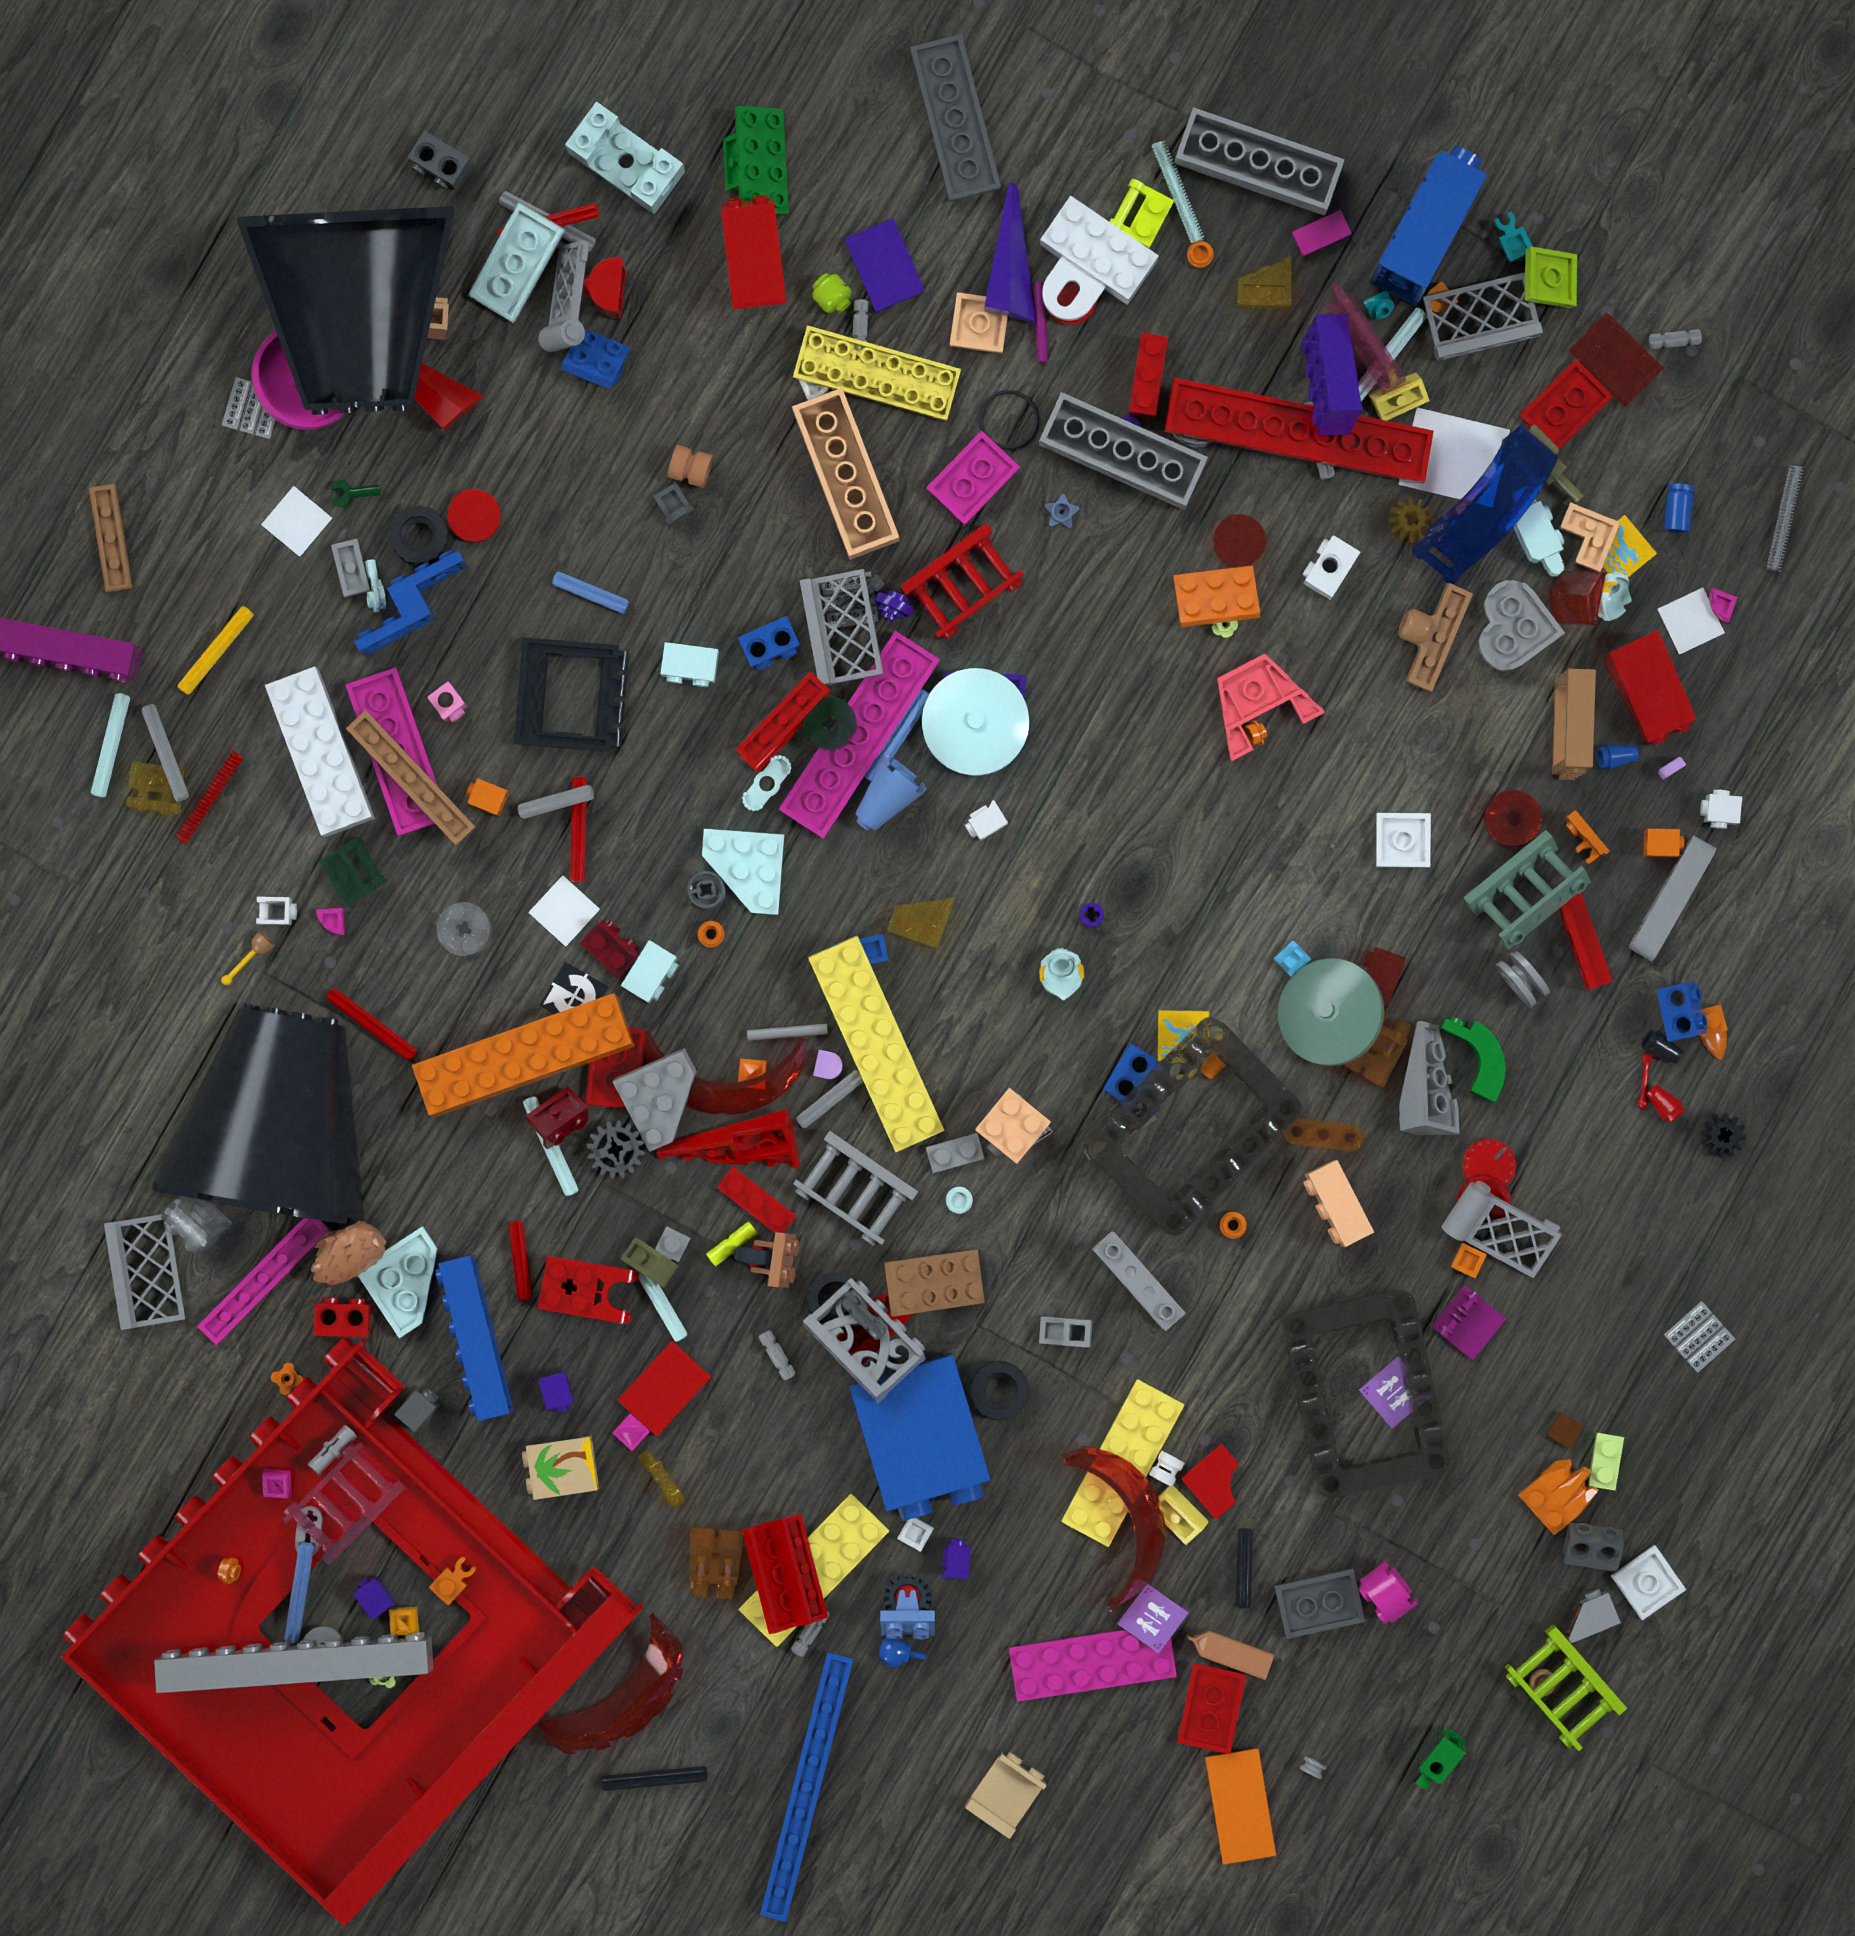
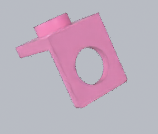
M446 682L427 697L446 723L450 720L452 722L458 720L465 714L464 709L468 707L449 682ZM444 692L452 694L454 699L453 704L447 708L441 707L438 703L439 695Z

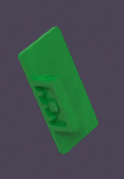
M735 107L736 133L723 138L725 190L732 192L739 190V198L742 199V202L753 201L752 197L768 195V198H774L776 215H786L789 213L784 112L782 109Z

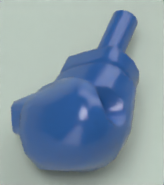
M884 1638L879 1647V1658L884 1661L886 1667H899L902 1662L907 1663L909 1657L926 1659V1653L911 1651V1644L896 1639Z

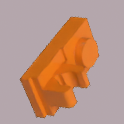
M1576 810L1564 818L1567 822L1565 827L1573 837L1579 836L1580 839L1584 840L1575 848V852L1579 853L1582 849H1591L1589 858L1584 861L1585 864H1590L1600 855L1604 856L1610 852Z

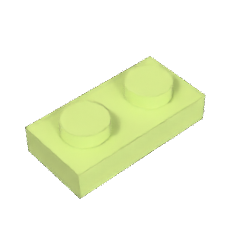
M1596 1432L1590 1467L1592 1472L1589 1475L1588 1486L1616 1490L1624 1437Z

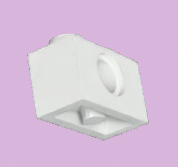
M1334 535L1330 541L1324 539L1317 550L1320 557L1316 564L1310 561L1302 574L1307 577L1303 584L1331 600L1360 554V551ZM1325 560H1332L1335 562L1337 569L1333 573H1327L1324 571L1322 563Z

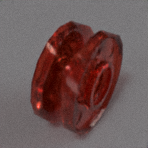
M1511 790L1500 793L1490 801L1485 809L1484 823L1486 831L1494 841L1504 846L1515 847L1526 844L1535 838L1541 828L1543 817L1541 808L1534 797L1523 791ZM1510 811H1515L1520 817V821L1516 826H1511L1506 820V816Z

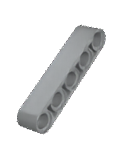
M1692 835L1628 947L1630 950L1651 962L1655 959L1717 848Z

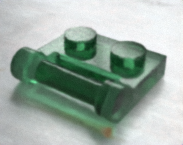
M361 836L319 860V863L347 907L388 883L384 875L381 876L363 846L364 841ZM351 851L355 852L372 881L370 883L364 884L347 856Z

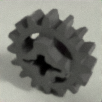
M608 1121L607 1129L604 1130L601 1126H598L599 1135H590L594 1140V1144H588L587 1148L593 1149V1153L587 1157L588 1159L595 1158L596 1162L592 1167L597 1168L600 1166L602 1168L600 1172L602 1176L609 1171L610 1178L612 1179L615 1178L617 1172H619L622 1178H625L626 1170L634 1173L633 1165L642 1164L638 1156L645 1155V1152L639 1150V1146L645 1144V1142L637 1141L636 1138L640 1133L639 1131L631 1133V1124L622 1128V1121H618L616 1127H613L612 1123ZM616 1131L626 1134L631 1141H622L618 1138ZM607 1134L608 1141L605 1147L598 1149L601 1139ZM614 1142L618 1146H623V1150L619 1152L620 1162L615 1154H610L609 1149L613 1148L612 1143ZM634 1150L632 1159L625 1165V1156L628 1151ZM607 1157L613 1160L616 1168L607 1166L601 1159Z

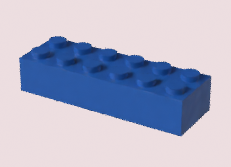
M475 1255L439 1263L436 1277L439 1286L444 1285L446 1295L442 1296L445 1311L451 1312L453 1321L449 1322V1328L452 1338L457 1337L459 1348H456L455 1352L458 1363L464 1364L466 1373L462 1375L465 1390H470L472 1400L468 1401L472 1417L477 1416V1420L481 1421L509 1414L514 1409Z

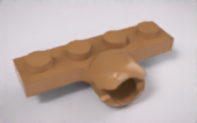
M1446 583L1433 615H1427L1416 609L1407 611L1400 623L1398 634L1402 639L1416 644L1418 652L1406 682L1428 692L1433 691L1473 593L1451 583Z

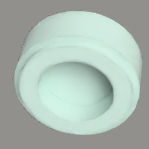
M955 1187L946 1196V1205L954 1213H965L972 1206V1195L966 1188Z

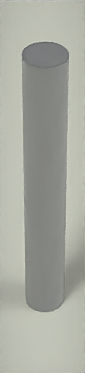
M827 1024L747 1030L748 1041L828 1034Z

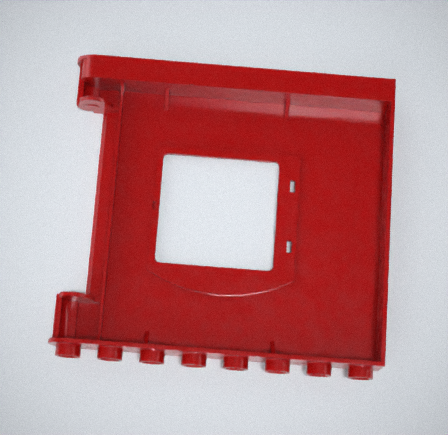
M346 1337L341 1339L324 1357L323 1361L332 1369L317 1385L307 1376L287 1396L285 1400L295 1408L281 1424L272 1416H269L248 1438L258 1449L244 1463L236 1456H231L216 1471L211 1479L220 1489L209 1501L205 1503L196 1494L175 1515L174 1519L183 1526L176 1536L168 1542L158 1534L138 1554L137 1558L146 1566L132 1582L121 1573L103 1591L99 1597L109 1607L95 1621L86 1613L82 1614L67 1629L62 1637L72 1646L61 1656L64 1661L344 1927L645 1606L642 1603L638 1606L633 1603L595 1566L584 1574L573 1585V1588L565 1583L385 1412L398 1399L406 1387L364 1348L367 1344L364 1339L354 1346ZM346 1425L357 1437L340 1453L342 1456L339 1459H335L319 1476L307 1464L324 1448L323 1444L326 1441L329 1442ZM264 1469L291 1471L292 1495L290 1499L263 1497L262 1472ZM306 1506H316L323 1513L321 1546L319 1551L312 1557L310 1571L363 1516L368 1517L434 1581L447 1567L454 1572L456 1570V1562L463 1556L466 1557V1560L462 1563L464 1571H470L473 1566L477 1567L473 1575L462 1579L467 1586L455 1598L470 1614V1621L434 1658V1669L428 1674H419L372 1726L367 1729L357 1724L314 1682L156 1693L154 1660L161 1657V1653H165L167 1650L182 1649V1654H189V1651H193L194 1648L208 1647L209 1652H216V1649H220L222 1646H236V1650H243V1647H247L249 1644H263V1648H270V1645H274L260 1631L259 1627L264 1619L292 1591L298 1555L295 1549L297 1517L301 1509ZM309 1510L307 1515H303V1519L308 1521L307 1529L311 1530L312 1522L318 1520V1517L314 1516L311 1510ZM307 1533L306 1541L304 1542L311 1543V1533ZM233 1557L238 1559L241 1571L238 1579L228 1585L218 1578V1569L224 1558L230 1559ZM324 1717L336 1726L334 1731L322 1721Z

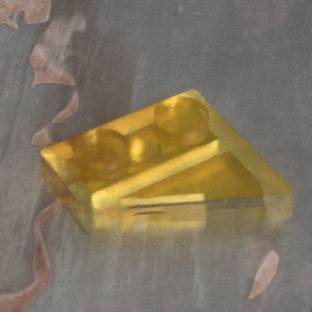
M1291 256L1283 258L1281 262L1270 267L1267 265L1254 274H1247L1239 278L1237 281V308L1290 309Z
M948 898L896 905L887 932L938 949L954 899Z

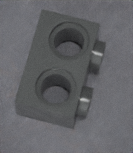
M425 130L408 156L412 164L411 168L423 176L428 173L435 178L433 182L446 190L448 187L456 190L472 164L469 157ZM426 150H431L434 152V157L430 161H422L420 159L421 154ZM448 164L457 166L456 172L452 175H445L443 173L444 167Z
M422 1388L416 1389L394 1415L414 1432H417L441 1406L437 1402L439 1397L429 1388L424 1390Z
M1569 1522L1563 1547L1564 1564L1618 1572L1624 1548L1623 1530L1613 1527Z

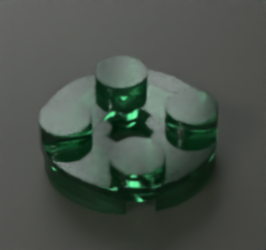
M828 696L824 697L803 719V728L805 735L815 746L825 751H835L844 748L853 735H855L857 731V717L854 710L845 700ZM828 717L837 720V724L833 725V730L829 731L828 727H823V722H826Z

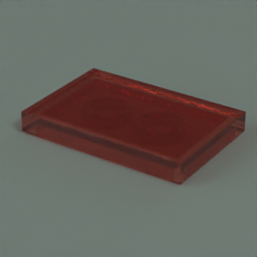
M1608 313L1569 350L1625 407L1664 369Z

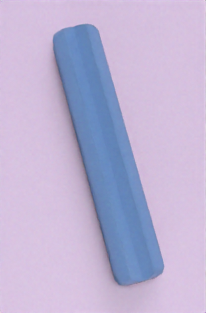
M556 572L552 583L554 586L619 613H624L628 607L629 602L627 599L564 573Z

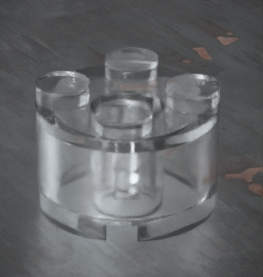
M460 902L450 905L442 912L437 922V936L441 945L450 953L460 957H471L481 953L488 947L492 940L493 927L489 916L483 909L472 903ZM466 923H469L468 928L471 929V933H465L461 937L460 925L465 926Z

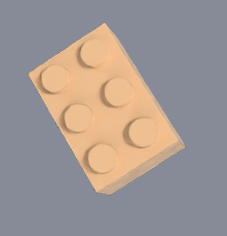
M1332 1160L1304 1174L1307 1179L1303 1182L1310 1196H1316L1319 1204L1315 1207L1321 1219L1328 1220L1331 1226L1328 1229V1233L1334 1244L1340 1243L1342 1247H1346L1374 1233L1338 1160Z

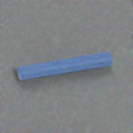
M920 690L864 777L867 780L872 781L882 759L886 755L889 756L890 761L892 760L921 716L929 696L928 692Z
M301 1542L298 1549L284 1636L286 1642L297 1643L300 1638L314 1551L312 1543Z

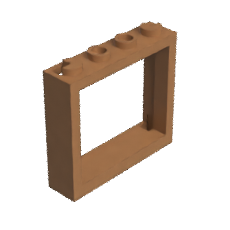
M1567 669L1555 679L1552 775H1559V780H1575V778L1582 776V774H1585L1586 771L1593 767L1596 670Z

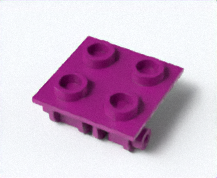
M1464 1285L1431 1327L1471 1360H1474L1505 1322L1506 1318L1485 1302L1476 1292Z

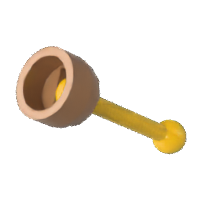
M259 931L252 939L251 952L228 975H224L221 978L222 984L230 985L232 978L256 953L265 954L275 946L273 941L262 931Z

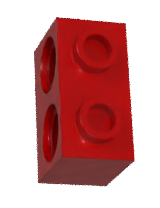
M322 1298V1303H315L314 1336L371 1337L372 1304H365V1299H349V1304L338 1303V1298ZM327 1309L333 1310L336 1314V1321L331 1325L323 1320V1313ZM354 1310L360 1311L363 1315V1321L360 1325H354L350 1321V1314Z

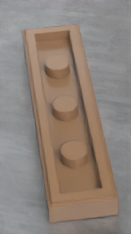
M114 483L90 487L89 493L105 592L113 593L131 590L133 585L117 485Z

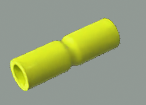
M748 1221L732 1233L728 1239L723 1240L706 1253V1255L717 1266L733 1254L737 1247L743 1246L758 1233Z

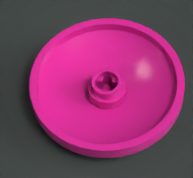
M277 331L266 338L254 357L251 371L254 393L264 410L278 422L301 430L320 429L339 420L345 413H339L338 408L328 409V414L312 415V410L304 409Z

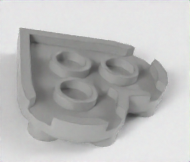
M1505 580L1496 584L1487 594L1483 606L1489 624L1482 630L1481 636L1478 639V645L1483 660L1492 668L1503 672L1522 666L1564 635L1565 632L1536 593L1526 583L1516 580Z

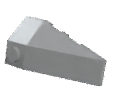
M1418 1021L1416 1024L1399 1104L1400 1131L1415 1135L1460 1134L1459 1108L1457 1099L1452 1100L1448 1084L1452 1083L1451 1075H1446L1443 1061L1446 1055L1438 1025L1424 1021Z

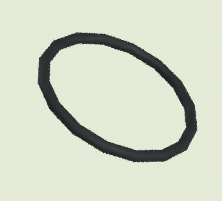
M1003 390L994 393L985 400L979 413V426L981 431L988 436L983 425V412L988 403L995 397L1003 394H1016L1026 399L1032 406L1035 415V424L1030 436L1022 443L1013 446L1001 445L995 442L1001 449L1013 450L1023 447L1033 439L1038 429L1039 415L1036 405L1027 395L1016 390Z

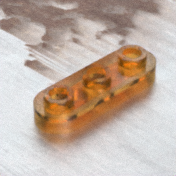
M1294 1118L1289 1120L1283 1128L1285 1140L1292 1145L1355 1151L1361 1147L1364 1141L1362 1130L1352 1124ZM1293 1127L1301 1129L1300 1136L1294 1137L1291 1130ZM1320 1130L1327 1131L1328 1137L1325 1140L1319 1139L1318 1132ZM1347 1133H1352L1354 1135V1141L1352 1143H1347L1345 1141V1135Z

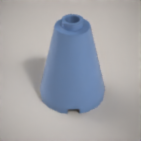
M886 755L882 759L855 813L858 817L857 823L868 831L870 828L877 830L923 795L927 789L923 782L918 785L914 781L917 776L894 758L890 762L889 756Z

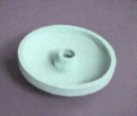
M964 669L945 677L929 694L922 715L923 735L931 753L947 768L964 775H987L1007 766L1021 751L1029 729L1028 709L1020 691L1006 677L987 669Z

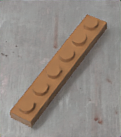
M366 710L346 728L456 846L476 828Z

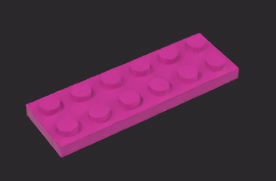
M395 667L346 684L345 686L356 717H359L366 710L437 785L397 668ZM370 755L397 835L402 836L435 824Z
M1125 1629L1009 1647L1017 1702L1177 1677L1171 1638L1160 1653H1158Z

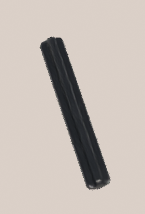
M703 1766L607 1775L601 1778V1788L603 1791L705 1782L708 1779L707 1768Z

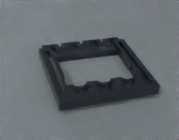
M523 637L514 744L610 752L611 747L621 748L623 729L613 728L612 723L623 724L625 702L614 701V698L625 697L627 676L616 673L617 670L627 671L629 652L618 651L619 645ZM548 654L576 658H602L595 737L582 736L580 733L542 732Z

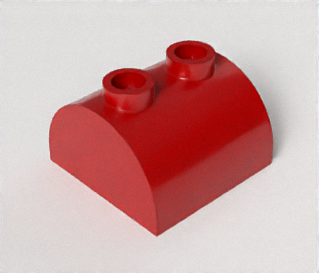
M608 258L599 262L591 271L590 276L584 275L583 280L585 296L592 298L596 309L603 316L613 320H621L626 275V266L623 258Z

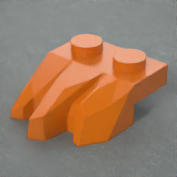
M1570 1459L1555 1461L1518 1495L1553 1535L1567 1526L1569 1522H1572L1588 1506L1599 1491L1594 1486H1585V1481L1592 1470L1582 1467L1573 1473L1570 1470L1572 1465Z

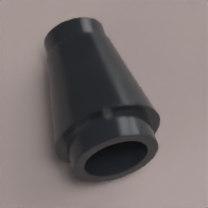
M1650 1030L1641 1044V1048L1645 1050L1646 1054L1673 1062L1674 1064L1680 1060L1683 1054V1050L1672 1041L1668 1042L1667 1037L1659 1030L1656 1032Z

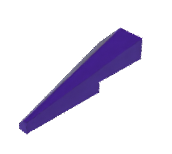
M1009 183L984 311L1010 316V319L1035 323L1018 187L1013 183Z

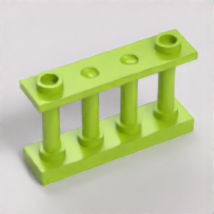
M1552 1624L1545 1630L1549 1638L1546 1639L1547 1643L1517 1670H1514L1509 1664L1505 1666L1509 1672L1506 1678L1515 1688L1520 1685L1562 1732L1559 1738L1569 1749L1574 1746L1580 1751L1583 1747L1577 1742V1739L1607 1712L1615 1711V1713L1621 1715L1627 1707L1557 1627ZM1561 1650L1567 1657L1563 1660L1565 1663L1533 1691L1523 1678L1553 1651L1558 1652ZM1579 1670L1585 1677L1582 1680V1684L1550 1711L1541 1701V1698L1572 1671L1575 1673ZM1596 1690L1602 1697L1599 1701L1601 1704L1568 1731L1558 1719L1585 1695Z

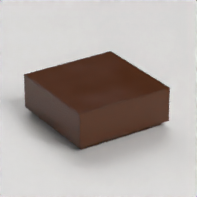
M1559 1412L1546 1435L1570 1449L1584 1426Z

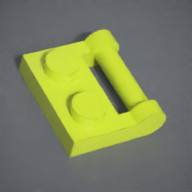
M1131 179L1128 185L1130 188L1114 219L1111 218L1109 222L1149 249L1174 200L1145 186L1136 179ZM1138 194H1141L1146 198L1129 228L1123 223Z

